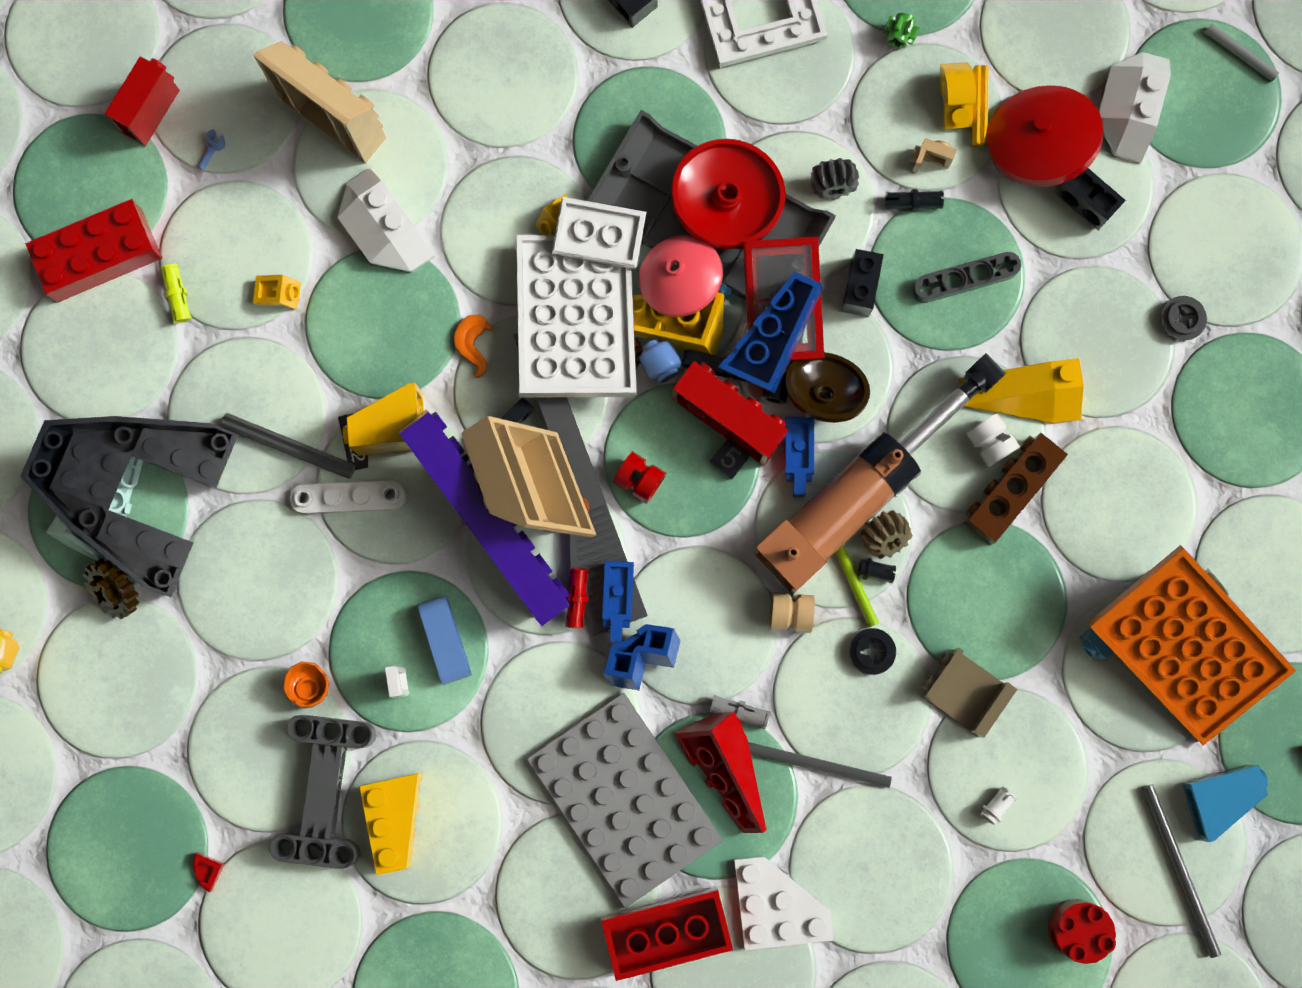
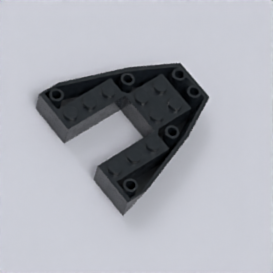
M121 416L44 420L20 477L68 528L144 588L171 597L194 542L110 511L109 508L131 456L208 487L217 488L239 434L212 423Z

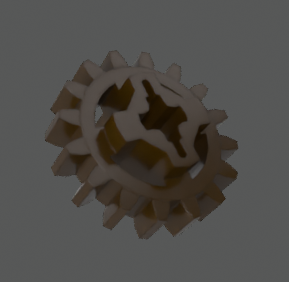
M103 558L94 561L85 568L86 572L83 573V576L87 580L84 582V585L87 586L88 594L94 597L95 604L104 613L109 611L112 618L118 616L119 619H123L137 610L136 606L140 602L136 597L139 594L135 591V587H133L135 585L134 582L128 580V575L116 565L113 566L110 560L104 561Z

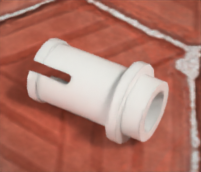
M1004 786L1000 788V791L987 806H982V817L992 825H995L997 822L1001 823L1003 821L1001 817L1013 802L1017 800L1014 793H1011L1005 801L1002 800L1009 791Z

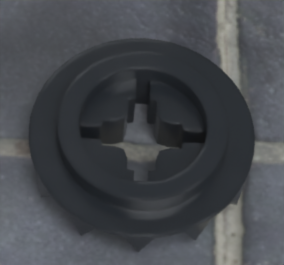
M868 628L860 631L853 638L849 655L853 665L862 673L877 675L887 671L893 665L896 658V646L891 636L885 631L877 628ZM870 639H872L875 648L885 650V652H880V654L875 656L874 664L870 655L861 654L860 652L869 648Z

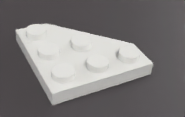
M764 856L734 859L745 951L834 941L831 914L825 905Z

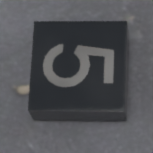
M727 439L710 460V463L733 479L750 458V455Z

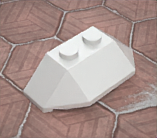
M1141 52L1110 67L1099 113L1103 123V135L1110 145V150L1114 157L1139 164L1142 163L1156 131L1171 76L1169 59Z
M368 168L346 184L338 219L370 264L412 273L435 257L414 224L371 168Z

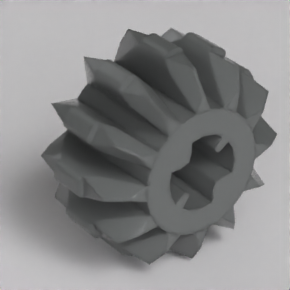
M830 158L829 161H821L819 165L812 168L811 187L814 194L820 198L827 197L831 199L848 196L851 192L857 190L859 173L858 169H856V164L852 163L850 159L843 160L838 158L832 160Z

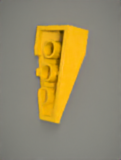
M718 292L714 299L702 310L683 317L663 315L651 308L642 294L632 295L635 336L650 341L654 339H659L660 342L669 341L675 349L681 351L693 350L711 355L716 354L723 334V293Z
M1075 358L1006 369L1004 371L1007 374L988 392L983 394L977 393L963 406L993 413L999 412L1014 415L1023 419L1040 420L1049 424L1080 421L1084 390L1080 360ZM964 377L959 378V384L961 385L965 381Z

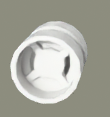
M998 413L966 434L974 447L982 449L980 456L988 468L1020 448L1013 435L1005 433L1007 426Z

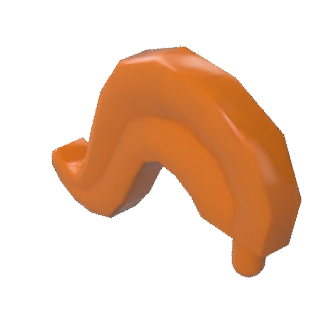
M479 314L466 316L458 324L454 334V344L457 351L462 357L477 367L478 370L474 373L476 378H480L485 374L487 361L474 347L475 339L482 335L485 329L493 330V326L487 324L488 320Z

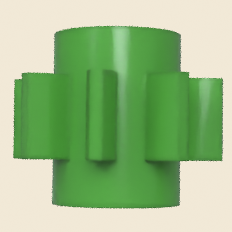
M897 13L895 18L889 16L883 34L888 35L887 42L891 46L905 48L907 43L913 45L920 27L914 26L916 20L913 16L907 13Z

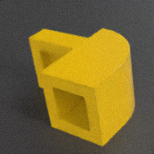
M968 62L940 64L939 92L943 97L944 129L973 127V104L976 103V85L971 66Z

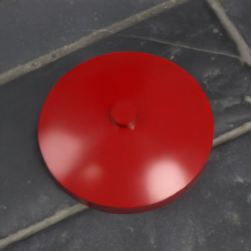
M1055 85L1037 86L1013 95L996 110L987 130L988 151L995 167L1012 181L1035 187L1058 185L1077 177L1094 162L1103 142L1102 118L1094 103L1076 90Z
M736 139L711 140L692 149L679 163L671 187L672 206L680 224L695 239L720 249L743 248V241L764 239L777 225L783 212L786 198L783 177L774 161L758 147Z

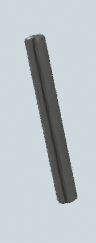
M226 413L221 420V427L347 479H350L354 474L356 466L353 463L229 413Z

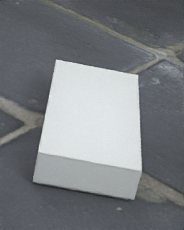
M399 666L385 667L389 696L392 698H402L410 695L405 668Z

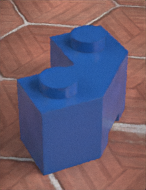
M645 624L637 629V633L623 642L620 640L611 646L604 675L611 686L639 691L646 664L674 668L681 642L675 629Z

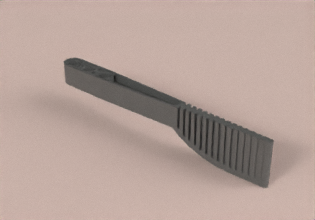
M518 333L513 336L518 347ZM536 397L548 430L557 432L581 496L587 498L590 509L588 514L596 535L594 537H585L570 534L571 568L588 569L586 585L588 602H585L584 612L592 634L596 636L611 629V627H603L604 620H602L605 561H628L567 397ZM634 577L632 620L630 623L648 616Z

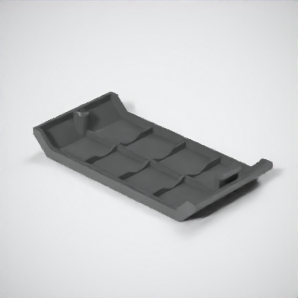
M640 110L587 201L646 212L641 243L651 249L670 237L690 235L680 224L674 212L671 200V187L679 163L697 145L662 127L650 114ZM624 161L628 164L626 166H622L620 162ZM786 194L784 209L777 225L762 240L818 236L820 246L836 215L827 210L811 208ZM713 247L722 262V283L728 286L733 294L746 300L743 248L720 249ZM803 254L760 256L762 298H774L793 272L801 275L804 274ZM762 304L763 310H765L769 304Z

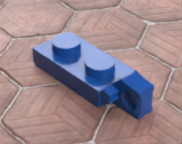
M785 417V428L788 429L785 436L786 482H793V497H804L806 495V482H812L814 475V419L811 417Z
M605 561L602 620H604L603 627H611V643H617L620 640L622 642V628H630V621L632 620L634 562Z

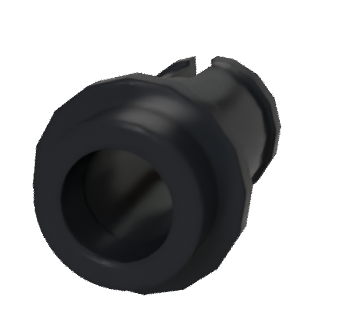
M869 557L866 560L861 559L858 567V576L863 577V580L871 578L892 584L896 575L893 573V571L896 572V565L874 562Z

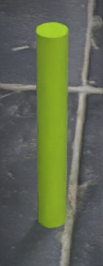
M843 545L835 554L868 627L879 624V621Z

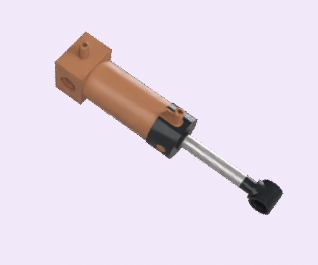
M987 353L965 372V381L906 437L898 442L889 434L880 432L870 444L866 445L841 472L795 515L781 523L755 548L753 554L792 595L827 563V560L856 534L864 524L873 518L894 497L896 498L913 479L921 474L919 465L911 455L977 393L983 394L988 392L1007 374Z

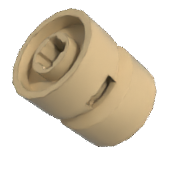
M773 592L770 609V630L787 631L789 627H793L795 632L811 633L814 620V595L797 594L795 598H791L789 593Z

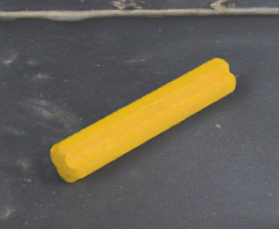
M975 65L973 73L976 85V103L973 104L971 144L974 147H984L987 144L989 68L987 65Z

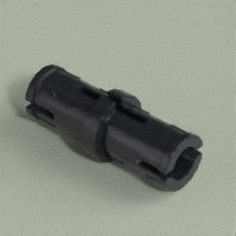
M911 189L910 192H886L885 201L887 203L885 208L886 210L911 209V211H918V208L943 209L944 199H941V197H944L943 190L918 192V189Z

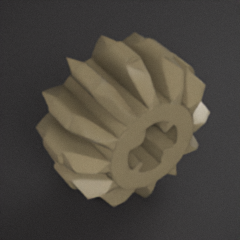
M894 510L888 513L882 511L879 516H873V520L864 524L865 529L861 532L865 548L879 559H883L886 556L891 558L894 553H900L903 547L909 545L908 540L913 536L907 519L901 513H896Z

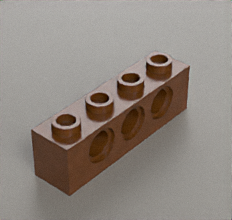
M1039 433L1034 438L1032 436L1027 437L1019 448L1022 453L1015 460L1011 457L1002 467L1001 471L1004 472V475L999 481L993 479L984 489L983 493L986 496L981 503L975 501L965 512L968 518L963 524L989 545L998 541L1068 455L1043 433ZM1026 459H1032L1036 462V472L1027 470L1025 466ZM1009 480L1015 481L1019 485L1018 494L1009 492L1007 488ZM990 502L1000 505V516H994L990 513Z

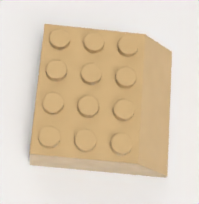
M280 41L257 51L253 55L277 97L365 164L386 139L382 129L383 124L378 120L379 115L373 110L374 104L365 96L360 95L357 97L350 92L352 88L342 79L334 80L328 75L329 71L319 62L311 63L307 60V55L298 46L293 44L290 47L283 41Z
M486 416L461 433L465 444V452L471 460L474 477L480 485L484 497V505L490 514L526 528L585 537H594L596 535L557 432Z

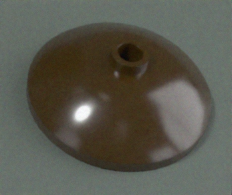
M824 352L825 358L793 361L785 376V391L792 404L805 415L823 422L838 423L857 417L866 408L870 398V385L862 370L850 360L836 354Z

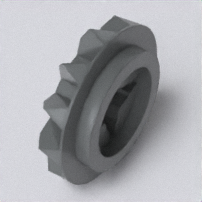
M1189 296L1172 298L1164 305L1160 315L1162 319L1161 328L1167 331L1169 337L1179 339V341L1196 338L1203 332L1207 323V314L1203 305L1198 300ZM1179 312H1181L1183 316L1193 315L1186 322L1187 326H1185L1183 322L1174 323L1176 318L1180 316Z

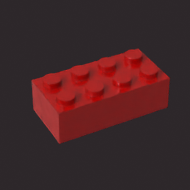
M133 199L25 243L45 294L57 303L163 259L143 210Z
M693 361L674 386L672 400L725 439L731 440L762 466H765L788 432V429L784 427L786 423L775 414L769 416L761 410L763 406L752 397L746 399L737 393L739 389L732 382L726 379L724 382L714 376L716 372L710 366L703 362L699 365Z
M717 887L603 916L601 919L616 981L733 951Z

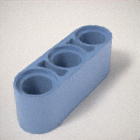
M447 596L418 604L419 613L442 684L445 685L471 676L468 659Z

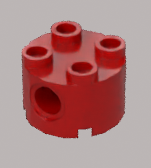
M1081 899L1066 900L1054 909L1051 920L1049 919L1047 927L1050 941L1056 950L1074 962L1082 964L1097 963L1115 949V924L1108 912L1101 906Z

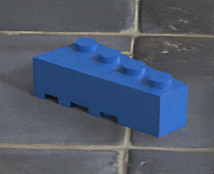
M793 272L770 301L768 307L758 316L752 327L738 341L728 357L719 365V368L775 394L823 290L822 284Z

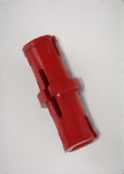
M573 567L569 570L568 593L570 595L565 598L570 604L567 607L565 626L569 628H584L585 602H588V595H586L588 569Z

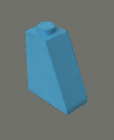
M1246 765L1182 783L1198 838L1204 842L1215 841L1268 795L1266 789L1268 779L1259 765Z

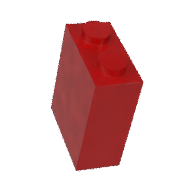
M140 56L104 114L122 134L146 146L180 89L174 83L175 78L165 71L167 67L154 58L148 61Z

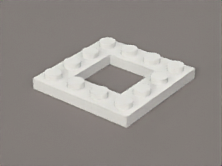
M700 0L720 68L827 39L826 29L817 0H786L791 18L741 31L738 28L731 0Z

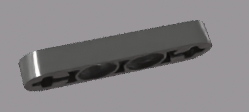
M1004 252L929 273L918 278L913 287V294L918 301L928 303L1014 278L1020 271L1021 260L1015 253ZM1004 260L1008 264L1013 263L1014 266L1010 272H1008L1007 268H1003L995 273L997 277L994 276V268L1000 267ZM984 267L988 272L987 279L977 280L973 275V269ZM950 274L957 275L961 279L960 287H949L946 283V277ZM937 278H940V287L933 288L930 295H927L926 291H920L924 282H926L927 286H933L937 284Z

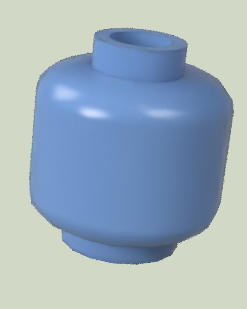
M654 339L643 346L645 351L640 355L639 360L650 380H658L659 383H664L679 374L678 369L681 367L682 362L671 342H660L659 339Z

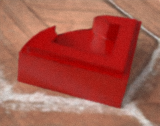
M196 852L193 858L196 878L203 889L212 892L225 863Z

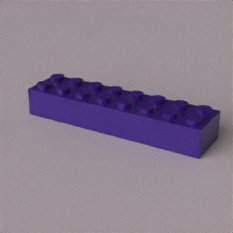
M426 409L398 429L400 436L542 627L570 606L565 599L570 594L557 577L551 580L549 574L553 571L540 553L536 556L532 554L531 551L535 549V546L522 530L517 533L513 528L517 524L489 513L483 502L484 497L480 485L474 477L471 460L465 462L461 457L465 450L454 436L448 439L443 430L447 426L438 413L435 411L430 414Z

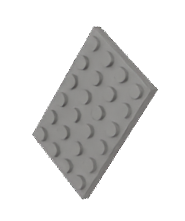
M625 693L527 758L625 908L723 841Z

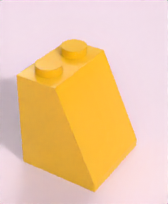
M415 382L408 383L347 417V426L343 427L345 444H349L350 449L359 456L412 451L400 436L398 429L424 411L423 393Z

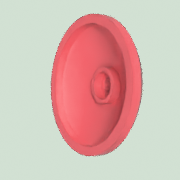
M691 235L670 237L653 247L643 260L639 271L641 294L651 308L663 315L683 317L694 314L706 307L718 293L723 278L722 262L712 246L695 239ZM679 265L677 270L671 271L673 266Z

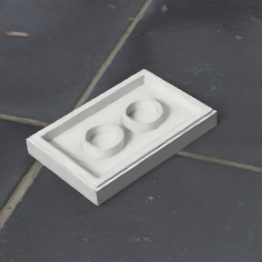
M562 197L552 254L636 269L646 212Z

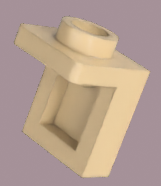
M925 138L921 147L916 145L910 159V162L914 163L912 172H918L923 160L948 169L957 149L952 148L945 141H932Z

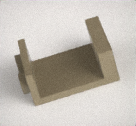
M956 648L952 652L947 650L938 663L942 667L936 676L931 674L924 682L922 688L925 691L922 697L976 736L985 738L1018 689L1008 682L1003 683L963 655L964 651L962 649Z

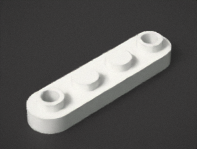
M396 481L302 484L292 490L290 503L296 511L302 514L392 511L404 505L407 495L404 487ZM394 490L395 497L391 500L386 499L387 491ZM302 494H308L309 496L306 503H300V496Z

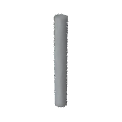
M1211 24L1205 33L1270 81L1273 82L1280 73L1214 24Z

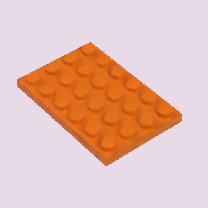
M1179 545L1087 622L1092 630L1202 746L1296 672V669L1182 545Z

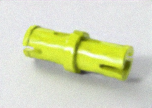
M178 264L164 265L160 267L166 290L164 297L169 302L173 323L188 322V320L192 319L186 299L188 293L187 289L183 287Z

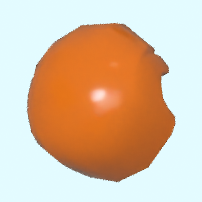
M301 661L289 668L284 676L283 688L285 695L295 706L299 708H313L322 703L327 696L329 680L318 664Z

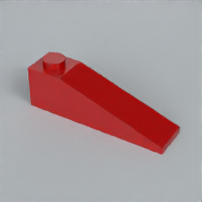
M735 712L715 713L675 732L674 734L688 761L693 767L698 764L708 778L704 782L709 788L714 787L724 798L722 801L723 807L742 832L764 833L767 828L748 739L742 728L741 721Z

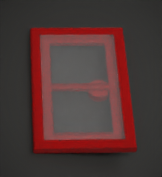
M818 236L743 241L749 330L793 272L821 283ZM821 294L790 360L825 358Z

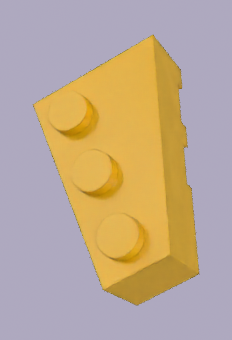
M423 772L359 786L376 876L404 870L411 866Z

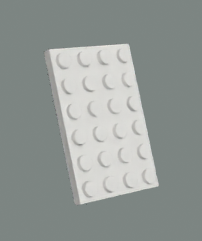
M516 235L519 398L636 397L631 268L552 254L555 235Z

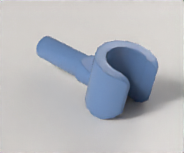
M214 129L208 131L206 135L209 145L198 165L203 170L215 151H220L225 147L223 134L218 141H213L216 136Z

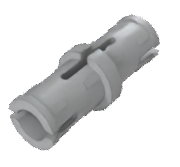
M716 695L713 696L709 710L711 714L735 712L741 722L762 729H766L770 716V711L746 705V702L741 700L735 702Z

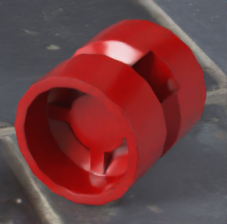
M632 451L619 468L612 482L625 491L633 490V496L647 504L667 473L654 464L647 466L646 459ZM638 470L643 474L636 482L632 478Z

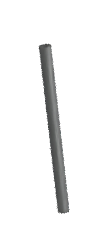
M748 742L751 755L890 788L891 776Z
M1154 785L1142 787L1143 793L1210 958L1218 957L1221 955V951Z

